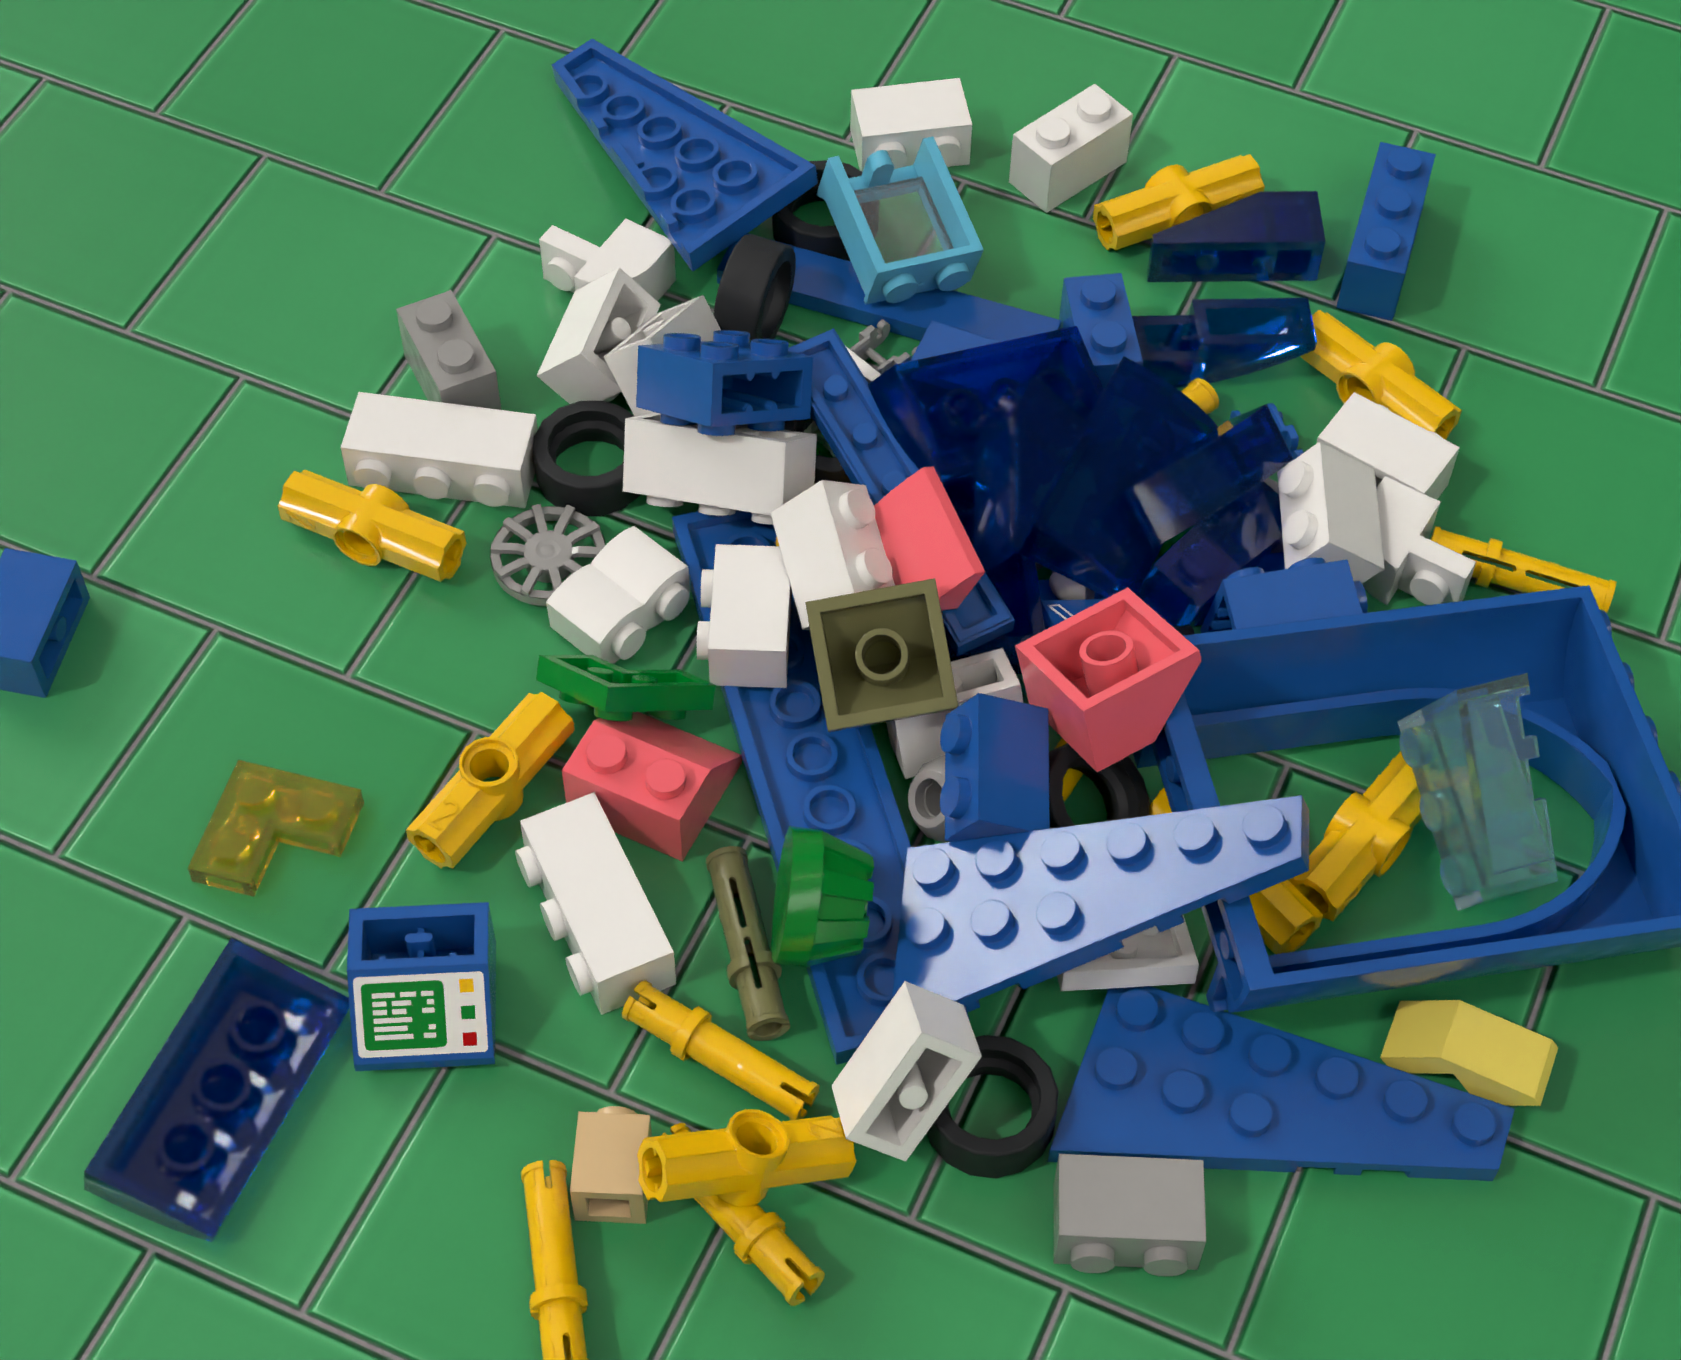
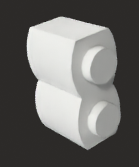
M630 527L607 543L591 564L575 571L552 593L546 601L550 627L585 655H594L612 664L620 658L626 660L640 649L648 629L655 627L664 620L670 621L674 619L687 605L691 592L688 566L637 527Z

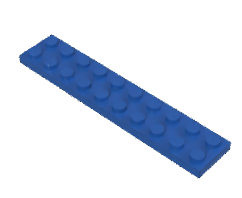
M736 510L735 514L725 516L707 515L696 511L672 517L673 534L681 560L688 566L690 589L700 621H710L711 608L701 607L702 569L714 570L716 544L776 546L777 535L774 525L753 522L751 512ZM792 593L787 688L720 687L777 873L789 826L822 830L873 857L874 870L872 878L868 879L874 882L873 901L868 902L866 915L869 916L870 923L867 938H864L862 952L858 955L806 967L836 1065L850 1060L892 1000L907 848L911 847L870 725L828 733L810 630L802 629Z

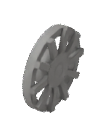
M541 504L533 505L532 509L524 511L513 518L508 517L503 521V526L497 532L491 544L490 558L492 571L500 587L510 596L528 604L547 606L546 601L562 583L561 580L570 573H574L582 568L581 565L574 561V558H595L606 545L600 531V526L587 516L575 511V508L570 505H566L565 508L557 506L541 507ZM545 521H558L554 531L547 530ZM536 523L538 533L533 535L525 527ZM568 524L579 528L567 536L564 535ZM515 534L526 543L523 545L507 542ZM588 536L595 544V547H572L576 542ZM502 554L524 556L505 566L501 562ZM526 568L528 576L523 585L516 583L510 577V575ZM537 581L552 583L553 591L533 590Z

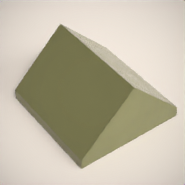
M935 578L805 602L828 733L951 711L958 707Z

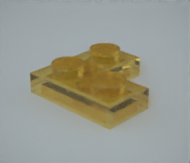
M238 760L188 866L192 882L255 897L279 842L341 857L364 805L361 789Z

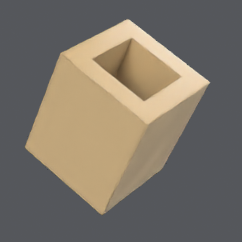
M620 1106L604 1107L597 1112L578 1111L570 1196L575 1221L646 1224L648 1200L638 1182L639 1162L637 1153L643 1139L652 1137L650 1115L637 1114L629 1108Z

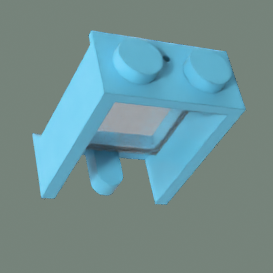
M934 136L923 138L913 165L894 169L893 162L886 150L872 153L867 158L862 175L848 178L839 156L828 158L816 195L824 199L864 291L865 305L885 300L889 303H898L912 297L916 293L934 289L951 291L971 281L984 249Z

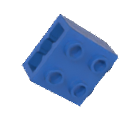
M714 331L713 341H701V336L696 334L667 333L663 335V344L638 345L636 407L660 413V422L664 424L682 426L698 424L697 432L704 435H734L736 425L747 424V428L756 431H782L785 429V421L810 419L813 357L788 351L789 342L784 340L753 339L750 342V333L744 331Z
M1308 558L1292 564L1288 569L1265 573L1262 568H1245L1230 574L1226 579L1222 580L1200 632L1207 633L1367 613L1366 592L1360 581L1353 580L1348 559L1326 563L1323 558Z

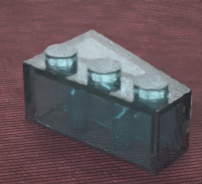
M1528 673L1455 690L1397 722L1401 732L1399 740L1400 750L1405 762L1412 767L1421 795V816L1427 828L1433 833L1441 858V879L1446 890L1453 895L1457 911L1524 894L1558 882L1546 798L1539 797L1534 799L1528 760L1540 757L1537 736H1525L1519 697L1530 694Z

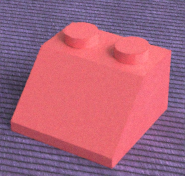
M1128 587L1015 645L1029 704L1048 708L1049 725L1096 772L1123 760L1125 757L1155 742L1202 661L1200 650Z
M633 712V717L630 721H611L599 718L592 722L562 769L566 803L595 792L615 833L683 862L742 764V755L640 712Z

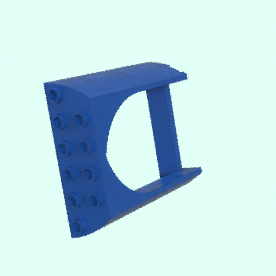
M1589 585L1183 635L1200 650L1202 661L1155 742L1133 753L1137 768L1158 766L1172 812L1220 806L1205 759L1379 736L1419 734L1451 737L1478 743L1521 760L1561 786L1594 820L1592 854L1588 868L1583 875L1567 890L1548 903L1527 913L1502 921L1268 955L1249 896L1230 904L1219 899L1204 905L1201 909L1218 961L1206 994L1210 1010L1214 1012L1228 1010L1229 1013L1681 947L1680 782L1676 774L1667 768L1658 747L1656 726L1653 720L1643 712L1634 691L1635 684L1632 670L1626 662H1622L1612 639L1610 619L1604 610L1599 609Z

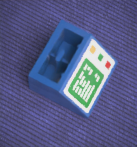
M489 902L349 909L347 979L355 1071L495 1064L496 939Z

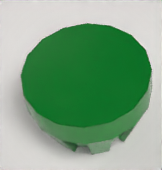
M789 826L782 848L774 900L771 944L774 964L808 967L858 955L862 952L864 938H867L870 923L869 916L866 915L868 902L873 901L874 882L868 880L872 878L874 861L870 854L822 830Z

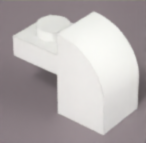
M625 219L601 247L554 225L539 239L543 278L563 291L574 293L575 290L619 267L657 301L676 281L675 251L671 241L667 237L628 219Z
M1384 476L1376 490L1385 569L1362 583L1363 587L1373 597L1388 605L1397 589L1414 596L1418 601L1426 605L1463 601L1476 561L1429 540L1441 502Z

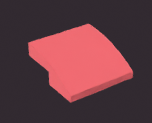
M934 466L923 467L874 505L875 519L886 556L892 566L894 584L901 585L935 578L941 611L957 609L984 575L985 570Z

